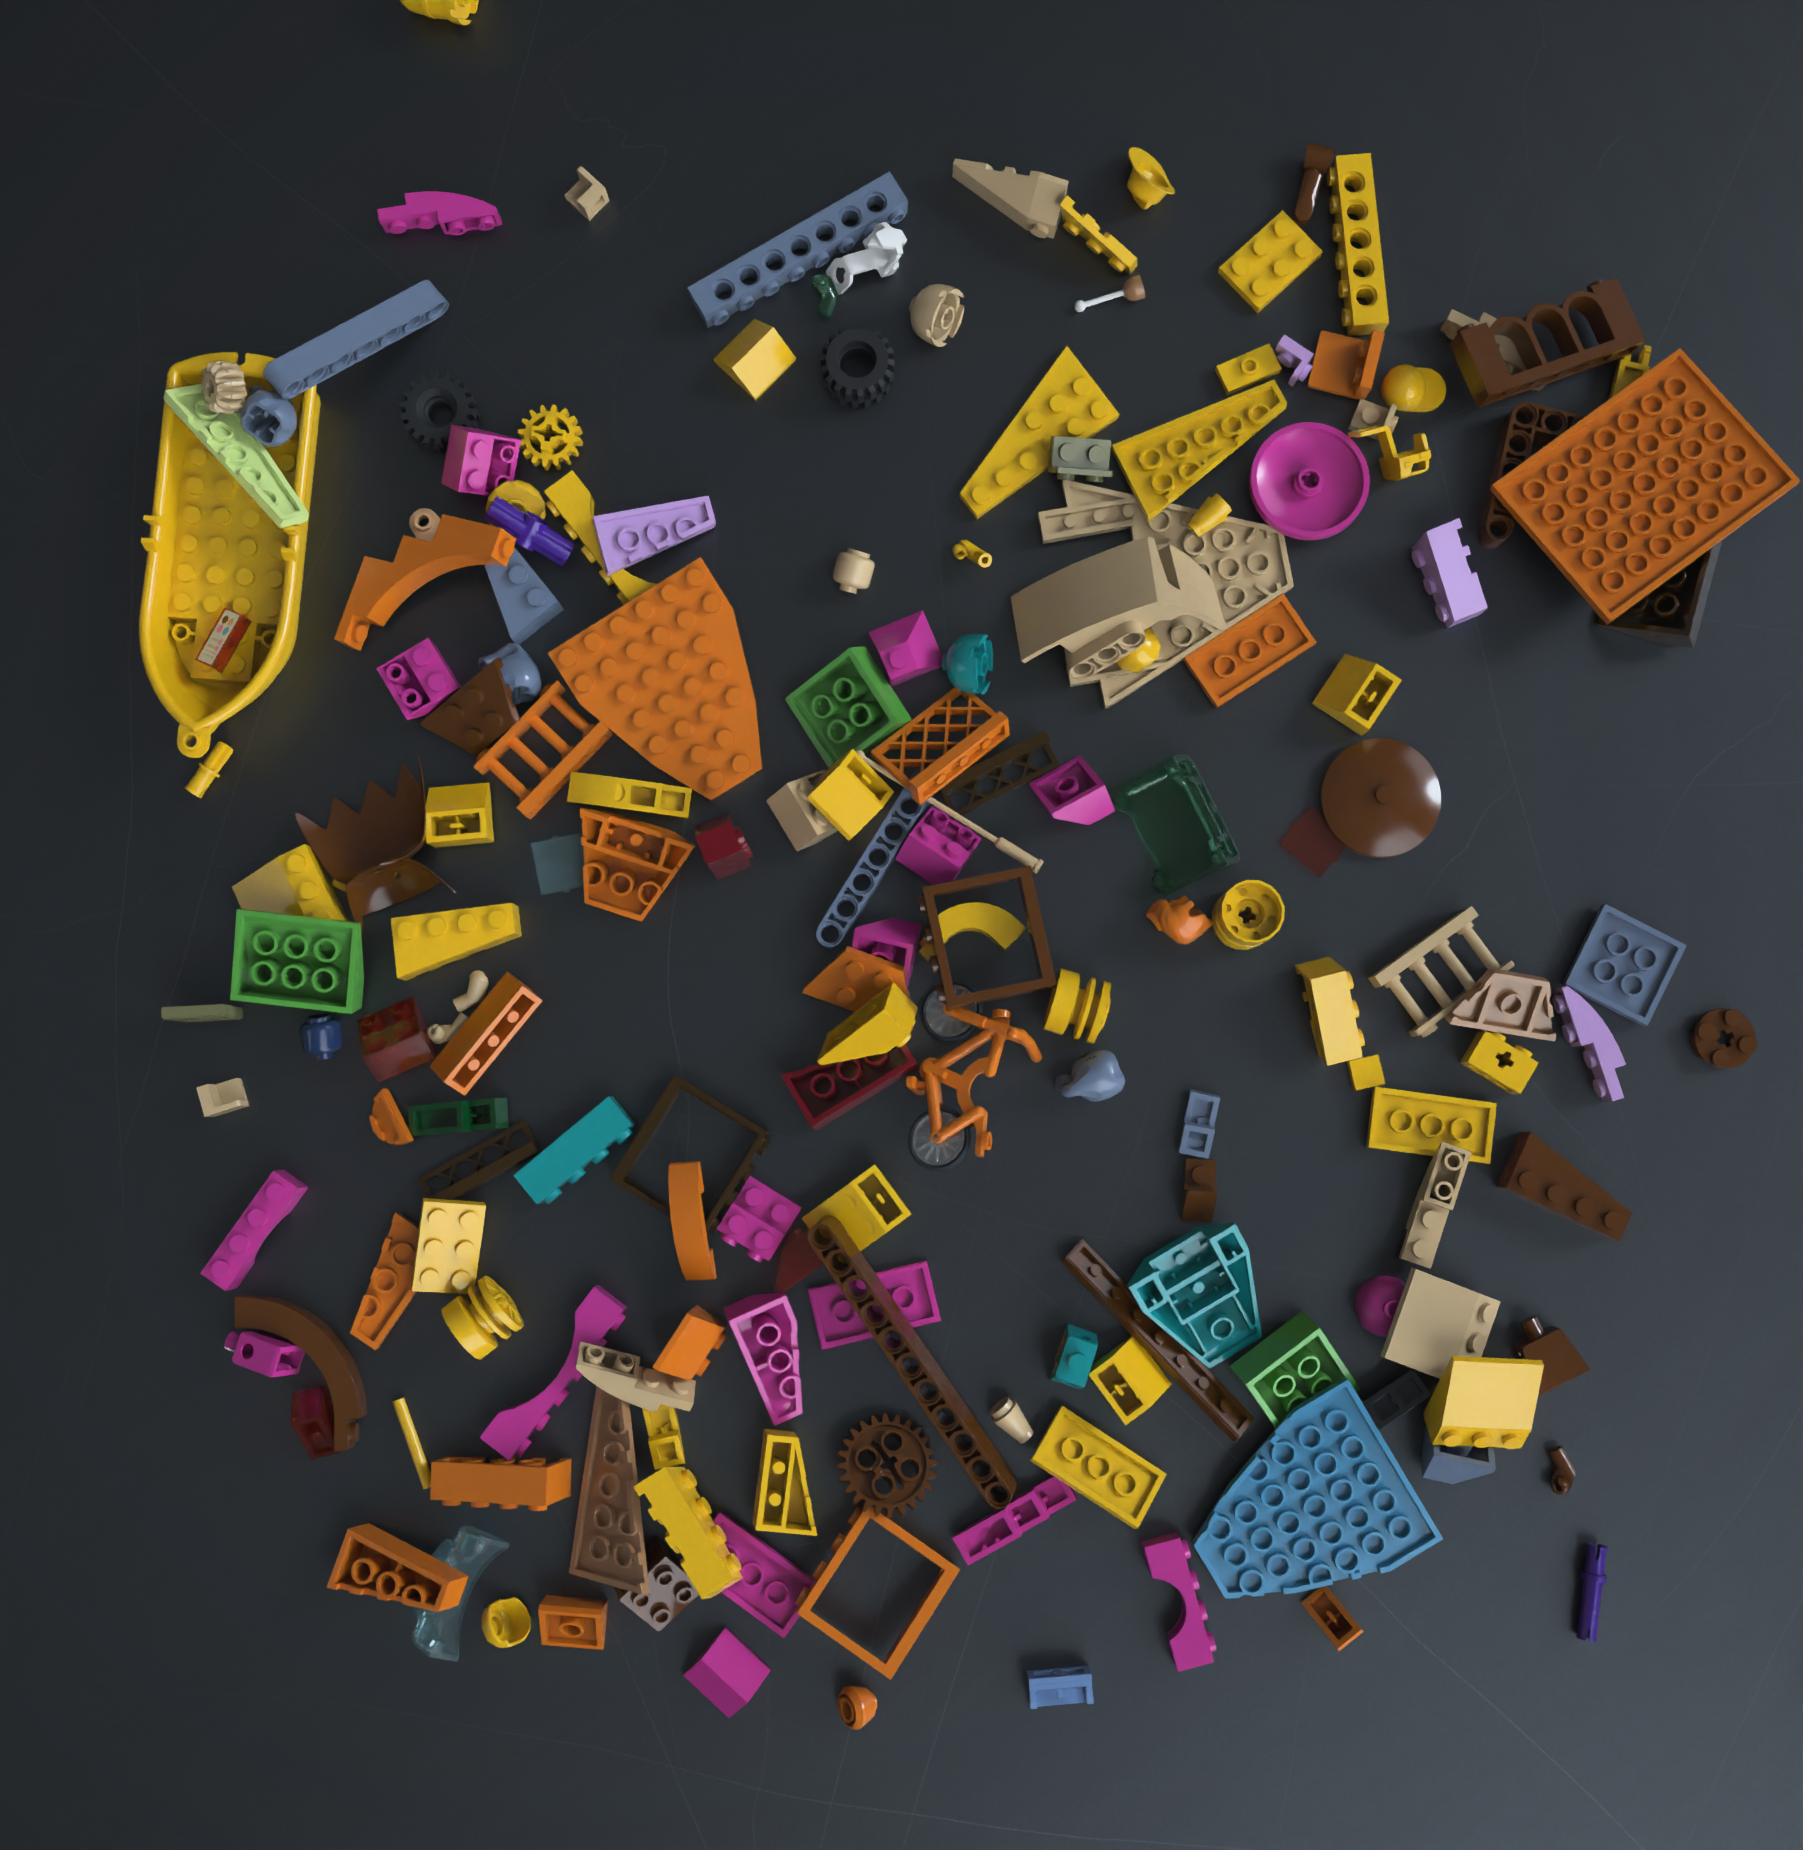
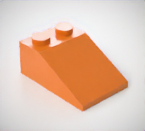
M696 1305L686 1314L652 1368L690 1381L695 1374L701 1377L711 1362L706 1358L711 1349L714 1348L718 1351L728 1336L723 1332L727 1324Z

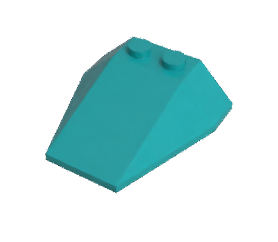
M1234 1222L1198 1226L1145 1257L1127 1284L1142 1312L1209 1369L1262 1338L1249 1248Z

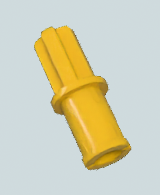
M219 741L203 763L199 762L198 765L200 767L184 788L201 799L216 777H220L218 773L233 753V749L224 742Z

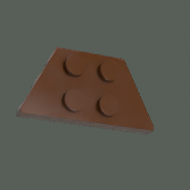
M499 657L493 660L420 722L421 726L475 756L488 747L520 720L516 706L512 702L510 686L505 684L500 670L503 667L502 660Z

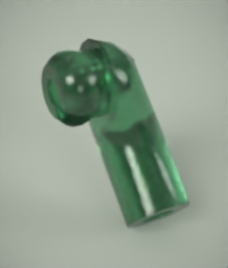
M821 273L812 278L811 284L822 296L817 314L822 318L830 319L838 299V291L832 278L827 274Z

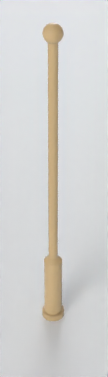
M862 750L855 751L869 766L903 786L884 767L867 758ZM930 797L926 800L994 842L996 848L1025 866H1031L1032 872L1035 874L1043 865V860L1035 858L1003 837L997 838L936 799Z

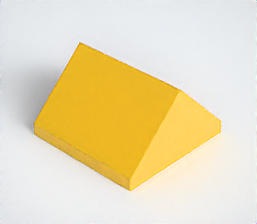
M753 319L713 360L756 401L796 361V357L774 327Z

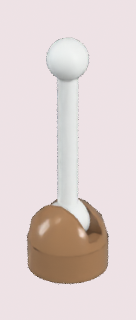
M1140 275L1130 277L1125 281L1122 290L1085 302L1078 300L1074 308L1077 312H1083L1086 307L1120 296H1124L1130 301L1144 299L1145 291Z

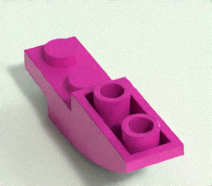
M421 191L404 193L406 205L377 209L378 219L386 233L390 232L393 234L404 233L407 229L413 228L430 229L440 224L445 234L462 235L469 230L479 229L487 231L495 226L502 225V219L495 206L470 196L450 192Z

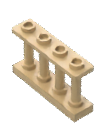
M1472 906L1461 910L1368 978L1374 988L1383 985L1386 989L1390 988L1415 1021L1417 1026L1408 1032L1411 1037L1421 1035L1424 1038L1438 1028L1435 1023L1444 1017L1446 1018V1015L1476 983L1448 946L1450 942L1447 938L1454 933L1465 938L1487 969L1493 968L1508 971L1515 966L1512 960L1499 965L1472 927L1474 925L1471 921L1479 915ZM1431 950L1434 953H1439L1465 988V991L1452 1000L1424 964L1426 960L1423 956ZM1406 968L1416 972L1441 1006L1439 1010L1428 1018L1400 982L1401 977L1399 973Z

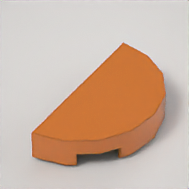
M382 1088L373 1099L375 1103L372 1108V1115H369L373 1132L380 1140L390 1144L405 1145L414 1141L389 1089Z

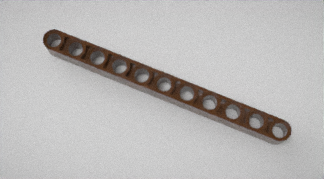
M826 1215L821 1217L809 1229V1244L986 1502L996 1509L1007 1507L1017 1488V1480L841 1222L833 1216ZM820 1228L827 1229L831 1238L823 1237L820 1233ZM837 1253L845 1255L848 1259V1264L840 1262ZM854 1279L863 1281L866 1289L858 1288ZM872 1305L879 1306L884 1314L879 1315L875 1313ZM889 1331L897 1332L901 1340L893 1339ZM907 1357H914L918 1361L919 1365L915 1366L910 1364L907 1360ZM924 1383H932L937 1391L927 1389ZM942 1408L950 1409L954 1416L945 1415ZM959 1434L968 1435L972 1442L962 1440ZM977 1460L986 1461L990 1467L980 1466ZM995 1486L1004 1487L1007 1493L997 1491Z

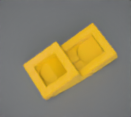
M660 1404L657 1412L642 1408L654 1469L684 1464L685 1456L676 1409Z

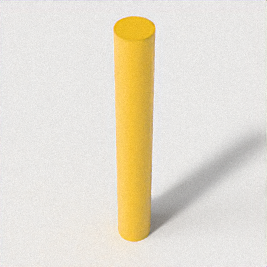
M402 1397L392 1401L424 1490L431 1487V1471L405 1398Z

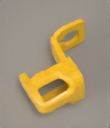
M1371 426L1348 432V437H1364L1377 433L1384 456L1379 458L1380 468L1386 480H1402L1423 473L1429 468L1431 451L1428 447L1425 433L1413 435L1414 449L1397 453L1391 430L1388 426ZM1417 463L1418 469L1412 470L1413 464Z

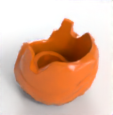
M1185 895L1170 902L1164 899L1157 900L1146 913V917L1154 923L1158 931H1163L1178 944L1187 945L1195 941L1213 925L1212 920L1207 918L1199 909H1191L1194 903L1191 900L1188 901Z

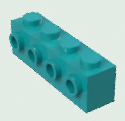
M608 1096L513 1176L536 1204L543 1203L544 1201L550 1204L562 1194L559 1188L568 1181L571 1185L586 1174L583 1168L593 1161L596 1165L609 1154L607 1148L614 1142L620 1145L633 1134L630 1129L636 1124L615 1098Z

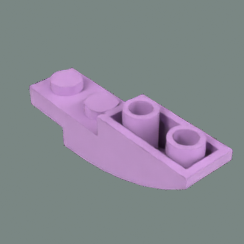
M1565 986L1553 989L1554 996L1552 997V1002L1556 1012L1561 1014L1564 1023L1562 1026L1563 1036L1568 1043L1570 1042L1571 1047L1584 1045L1583 1057L1586 1065L1592 1069L1595 1078L1593 1080L1595 1093L1598 1097L1602 1098L1603 1102L1624 1098L1615 1068L1624 1066L1626 1063L1607 1025L1593 1007L1570 987Z

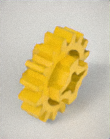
M554 404L550 411H547L544 405L540 406L541 413L536 414V412L530 410L532 418L530 420L523 418L521 421L526 428L518 429L517 432L523 438L521 439L520 448L525 449L523 451L524 457L526 459L532 458L531 462L535 467L542 462L546 471L549 470L551 464H554L557 470H561L560 463L563 461L571 465L569 457L571 455L579 456V452L575 447L583 446L582 439L578 437L583 432L580 426H576L578 423L576 417H569V412L566 408L559 413L557 406ZM560 422L569 429V433L566 430L560 429ZM532 442L540 446L541 453L533 448Z

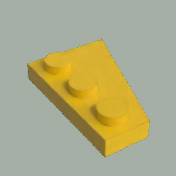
M1067 195L1060 203L1062 220L1064 222L1063 227L1076 237L1079 234L1086 239L1087 242L1085 244L1094 253L1099 255L1102 252L1110 258L1108 263L1120 273L1125 270L1128 274H1131L1138 266L1137 258L1108 232L1102 235L1099 232L1100 227L1095 222L1096 220L1088 213L1080 215L1073 209L1075 201Z

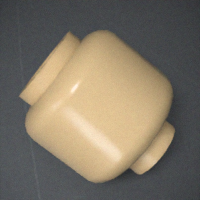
M847 548L846 552L838 554L832 577L836 582L841 583L840 590L856 594L857 589H867L869 587L875 567L874 562L869 559L870 554Z

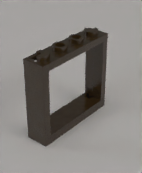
M674 1075L609 1180L670 1217L669 1202L635 1182L629 1176L683 1090L757 1135L705 1218L706 1233L708 1234L709 1232L713 1235L722 1221L718 1216L724 1206L730 1208L739 1194L735 1191V1188L740 1180L746 1182L755 1167L751 1163L756 1154L762 1156L768 1148L771 1140L767 1137L770 1132L679 1075Z

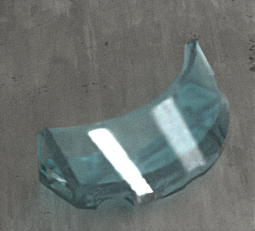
M465 1525L459 1528L458 1535L452 1540L445 1539L432 1556L469 1575L458 1606L441 1612L413 1607L412 1612L417 1614L418 1621L412 1632V1643L428 1657L453 1662L458 1661L461 1623L471 1591L485 1568L495 1557L509 1548L510 1542L476 1527Z

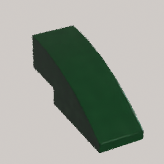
M507 1098L408 1106L409 1129L412 1136L509 1128Z

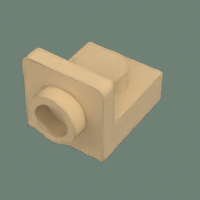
M1360 399L1348 429L1355 431L1371 426H1388L1392 434L1399 418L1394 415L1397 405L1391 404L1389 409ZM1377 433L1368 435V437L1378 440Z

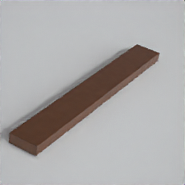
M1081 1239L1061 1262L1232 1441L1239 1439L1254 1420V1417L1199 1359L1142 1312L1127 1284L1085 1240Z

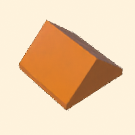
M546 1595L538 1608L541 1644L603 1650L608 1600Z

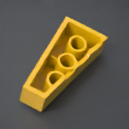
M513 903L391 918L396 974L398 979L404 981L522 936L519 906Z
M663 1467L633 1486L638 1496L646 1495L651 1503V1508L648 1509V1512L654 1521L657 1520L667 1529L665 1540L675 1553H681L684 1557L680 1560V1564L701 1599L712 1598L743 1578L740 1573L742 1569L736 1555L730 1553L724 1543L727 1541L725 1533L719 1525L714 1524L710 1516L712 1513L711 1507L704 1497L699 1496L695 1488L697 1481L689 1469L686 1470L685 1467Z

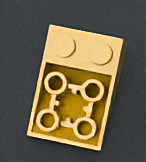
M874 1164L802 1217V1220L810 1229L823 1216L827 1215L837 1218L861 1252L909 1217L911 1212L877 1165ZM820 1228V1233L823 1237L831 1238L827 1229ZM837 1253L840 1262L845 1263L848 1261L845 1255Z

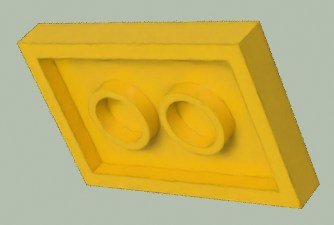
M1282 210L1218 269V273L1259 313L1321 257L1323 251Z
M423 1198L411 1282L412 1291L468 1294L467 1289L476 1284L486 1211L485 1202Z

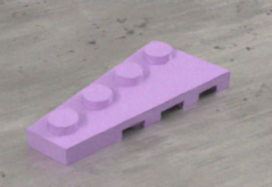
M708 495L593 516L592 523L606 575L609 576L714 528L716 520Z

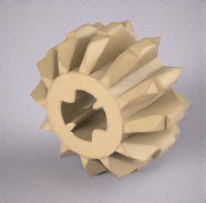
M225 361L208 363L207 367L203 369V379H201L203 384L201 392L205 396L204 402L208 404L209 409L213 412L223 414L240 412L245 403V397L248 395L245 389L247 383L244 382L243 371H240L239 366L235 363Z

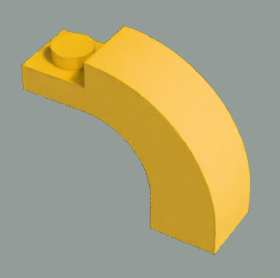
M972 902L959 904L938 915L944 944L958 933L974 931L987 936L1004 952L1026 929L1009 912L986 903ZM924 937L919 943L922 946L919 954L928 962L930 956L934 955L932 944H927Z

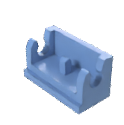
M1089 1666L1027 1671L1031 1709H1037V1707L1074 1703L1094 1704L1092 1676Z

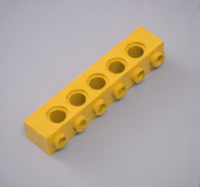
M1371 153L1337 155L1331 167L1327 169V185L1332 186L1333 195L1330 197L1329 205L1330 213L1335 214L1336 222L1333 224L1332 234L1333 241L1338 242L1339 250L1336 253L1335 263L1336 269L1341 270L1342 278L1338 286L1339 297L1344 298L1345 307L1342 309L1341 320L1342 325L1347 326L1348 336L1371 335L1373 330L1384 332L1389 324ZM1345 186L1353 187L1356 192L1347 191ZM1347 214H1354L1359 220H1352ZM1350 242H1357L1362 248H1354ZM1353 270H1361L1365 277L1357 276ZM1356 298L1365 299L1368 305L1359 304Z

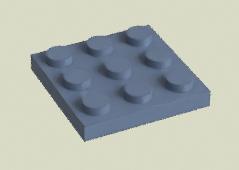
M1602 904L1562 985L1570 987L1575 992L1642 1026H1648L1687 945L1607 904Z

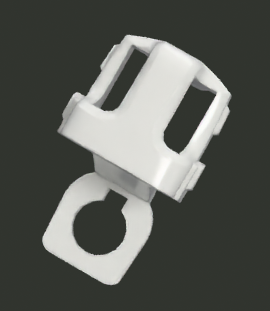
M887 222L879 223L874 227L872 233L863 240L865 250L834 259L826 270V275L838 295L843 294L851 286L853 275L872 269H877L881 277L892 275L899 267L898 260L903 254L902 248L907 242L903 231L891 227ZM838 267L844 268L846 271L842 284L839 283L836 277Z

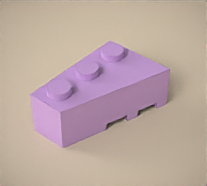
M1460 518L1426 531L1412 547L1413 562L1417 568H1421L1425 577L1423 579L1424 587L1429 595H1433L1436 602V614L1439 620L1445 623L1447 628L1479 616L1488 608L1477 572L1471 573L1465 557L1471 554L1468 545L1462 546L1457 529L1462 527Z

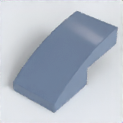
M1189 1090L1180 1136L1179 1153L1209 1159L1215 1133L1214 1125L1221 1099L1220 1095Z

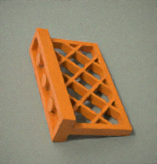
M954 687L873 749L871 756L911 792L912 799L921 805L1010 736L1009 720L1001 711L998 713L994 712L975 694L965 693ZM960 695L968 700V707H951L952 701ZM934 715H946V724H929V719ZM967 715V724H950V716ZM972 715H985L989 719L984 724H971ZM912 732H924L923 742H906V739ZM928 732H945L944 742H927ZM949 732H966V738L960 742H949ZM890 749H901L900 759H887L883 754ZM906 749H922V759H905ZM927 749L944 750L940 758L926 759ZM904 767H921L920 773L911 780L903 774Z

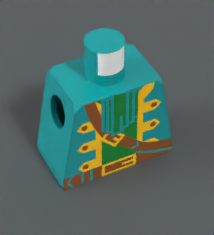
M1067 1323L1049 1380L1075 1389L1084 1388L1098 1347L1097 1334Z

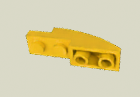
M571 772L567 802L688 818L692 788Z

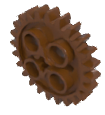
M884 1413L879 1423L876 1417L872 1415L870 1417V1426L861 1420L858 1424L860 1432L852 1428L849 1431L853 1441L844 1439L841 1443L847 1451H839L837 1455L840 1459L845 1460V1462L838 1464L836 1470L845 1472L839 1478V1483L848 1482L849 1484L844 1491V1495L853 1492L856 1496L852 1504L855 1505L859 1501L864 1502L862 1509L864 1513L870 1506L874 1507V1517H877L882 1509H885L887 1518L892 1516L893 1509H896L898 1514L903 1516L905 1514L904 1505H907L912 1511L915 1510L916 1503L914 1498L923 1503L926 1497L921 1490L930 1492L933 1486L927 1480H933L937 1477L936 1473L929 1470L938 1464V1461L929 1459V1456L936 1451L935 1448H926L925 1446L930 1437L920 1438L918 1436L922 1429L921 1426L911 1430V1419H908L904 1425L900 1424V1415L898 1414L893 1422H889L887 1413ZM884 1438H896L899 1443V1449L896 1451L888 1450L884 1445ZM872 1441L876 1442V1444L878 1445V1449L881 1455H879L877 1450L872 1447ZM862 1453L869 1454L873 1458V1466L869 1468L861 1466L858 1461V1455ZM883 1459L885 1462H893L894 1465L891 1471L888 1468L883 1470L880 1467ZM904 1463L912 1464L916 1470L915 1477H905L901 1472V1465ZM892 1474L903 1485L902 1490H900L897 1487L895 1479L892 1476ZM878 1480L886 1481L890 1486V1493L886 1495L879 1494L875 1489V1482Z

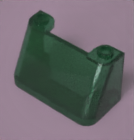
M1173 755L1110 789L1113 794L1112 802L1117 811L1132 816L1157 866L1152 877L1153 885L1164 897L1240 861L1238 849L1199 771L1188 755Z

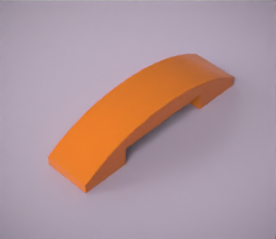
M700 1161L670 1163L668 1171L670 1217L675 1248L682 1273L686 1281L716 1279L713 1248L708 1247L701 1199L704 1185Z

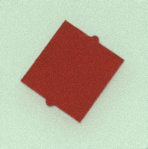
M1311 806L1298 822L1292 823L1293 828L1279 844L1320 878L1333 862L1339 860L1338 856L1346 846L1331 833L1323 815Z

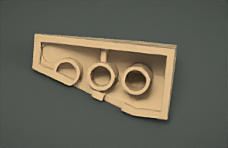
M955 158L953 162V178L1025 230L1030 231L1034 236L1054 239L1061 218L1060 203L1066 197L1068 180L1032 170L1029 176L1016 173L1015 168L1005 166L1004 170L996 171L987 163Z

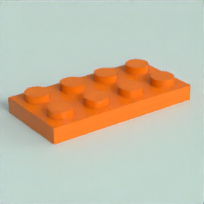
M1282 594L1184 657L1183 661L1217 709L1313 647L1317 642L1288 599Z

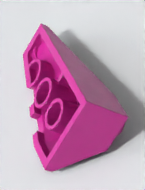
M786 1294L750 1295L724 1307L730 1326L774 1426L802 1414L799 1349L797 1342L798 1327Z

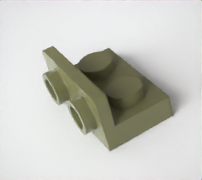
M1051 436L1048 472L1057 473V479L1075 480L1076 474L1086 475L1085 481L1103 482V476L1112 477L1113 471H1109L1111 440Z

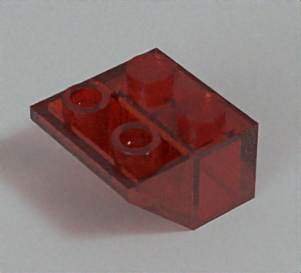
M414 996L404 1001H398L378 1012L367 1014L365 1017L357 1020L362 1058L378 1082L435 1059L432 1040L427 1036L428 1029Z

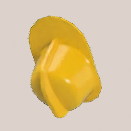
M1132 147L1129 149L1128 156L1133 169L1127 187L1132 193L1134 200L1142 209L1146 210L1151 205L1158 204L1167 194L1175 193L1163 168L1154 157L1140 148Z

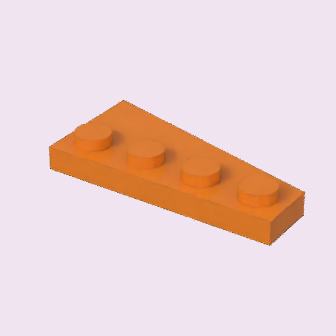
M395 1212L390 1231L384 1240L381 1255L376 1267H374L366 1295L363 1296L350 1334L374 1350L379 1349L417 1292L411 1290L419 1226L399 1212Z

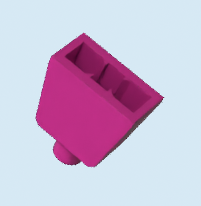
M262 1330L244 1331L241 1334L232 1331L228 1334L224 1344L225 1349L234 1352L232 1357L234 1364L271 1378L298 1374L305 1354L299 1346L290 1340Z

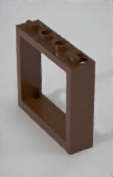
M1031 866L922 887V896L917 897L920 914H926L928 926H923L925 940L927 944H932L934 955L930 956L933 974H939L941 985L936 986V991L940 1004L945 1003L946 1010L1053 989L1057 985ZM1017 880L1039 979L955 996L934 896Z

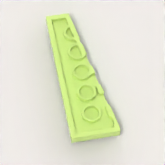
M203 384L165 390L163 399L174 411L175 415L187 425L279 528L307 522L309 512L264 445L244 431L241 425V411L234 412L233 414L211 411L208 404L204 402V393L201 392Z

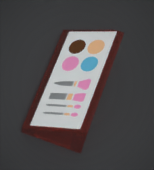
M224 608L195 660L222 674L252 621L240 613Z

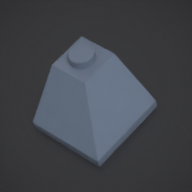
M1426 1426L1421 1450L1422 1478L1456 1484L1494 1473L1496 1469L1494 1447L1477 1448L1475 1446L1449 1447L1446 1445H1432Z

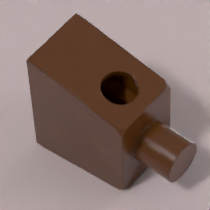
M1530 1316L1519 1322L1526 1338L1514 1344L1517 1359L1542 1360L1544 1364L1538 1396L1590 1370L1589 1366L1560 1328L1549 1326L1543 1329L1536 1316Z

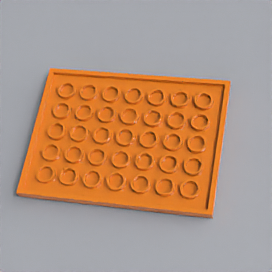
M1679 348L1492 484L1490 491L1608 625L1794 488L1801 480L1685 352Z

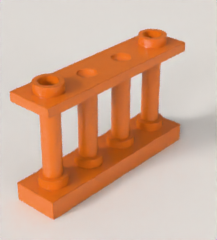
M558 680L553 685L550 683L539 693L540 698L491 749H484L477 756V763L473 766L483 776L490 769L520 798V804L516 808L529 820L570 780L571 772H577L613 735L609 728L601 721L597 725H590L561 697L566 689ZM552 705L583 733L581 736L583 739L575 747L573 745L569 746L540 719ZM531 726L561 754L562 761L555 768H549L519 740ZM510 748L541 776V782L534 790L532 788L527 789L498 761Z

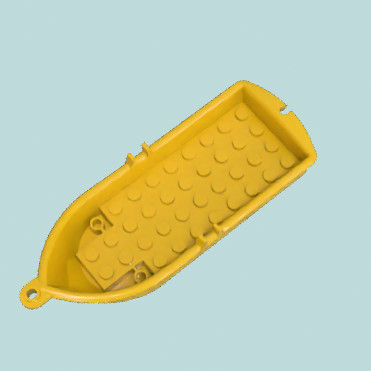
M209 353L174 363L168 370L165 390L202 384V372L208 363L225 361L237 364L238 353ZM252 353L245 354V362L242 365H238L240 371L244 373V382L247 383L245 389L248 395L245 397V401L249 397L250 392L248 390L252 386L260 385L265 390L277 392L263 376L265 367L276 358ZM317 385L289 399L294 405L297 416V426L292 437L277 447L264 445L309 513L321 406L320 397L316 392ZM164 401L152 515L143 516V520L150 525L149 538H141V543L147 551V560L139 614V643L143 665L150 684L162 705L179 723L177 737L179 751L189 758H200L207 753L210 747L211 734L218 728L220 723L229 719L259 697L271 685L291 656L298 630L309 517L307 522L279 528ZM225 610L239 614L238 620L212 665L198 660L197 658ZM196 738V744L191 747V741Z

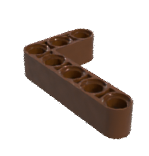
M1530 402L1518 403L1506 416L1478 530L1479 542L1484 547L1496 548L1511 535L1515 518L1506 508H1501L1497 504V497L1490 491L1492 484L1504 476L1503 471H1512L1530 457L1533 442L1547 445L1586 416ZM1516 415L1522 416L1526 420V424L1519 423ZM1545 422L1551 423L1555 431L1548 430ZM1509 443L1516 444L1520 452L1513 451ZM1490 526L1498 528L1500 537H1496L1490 532Z

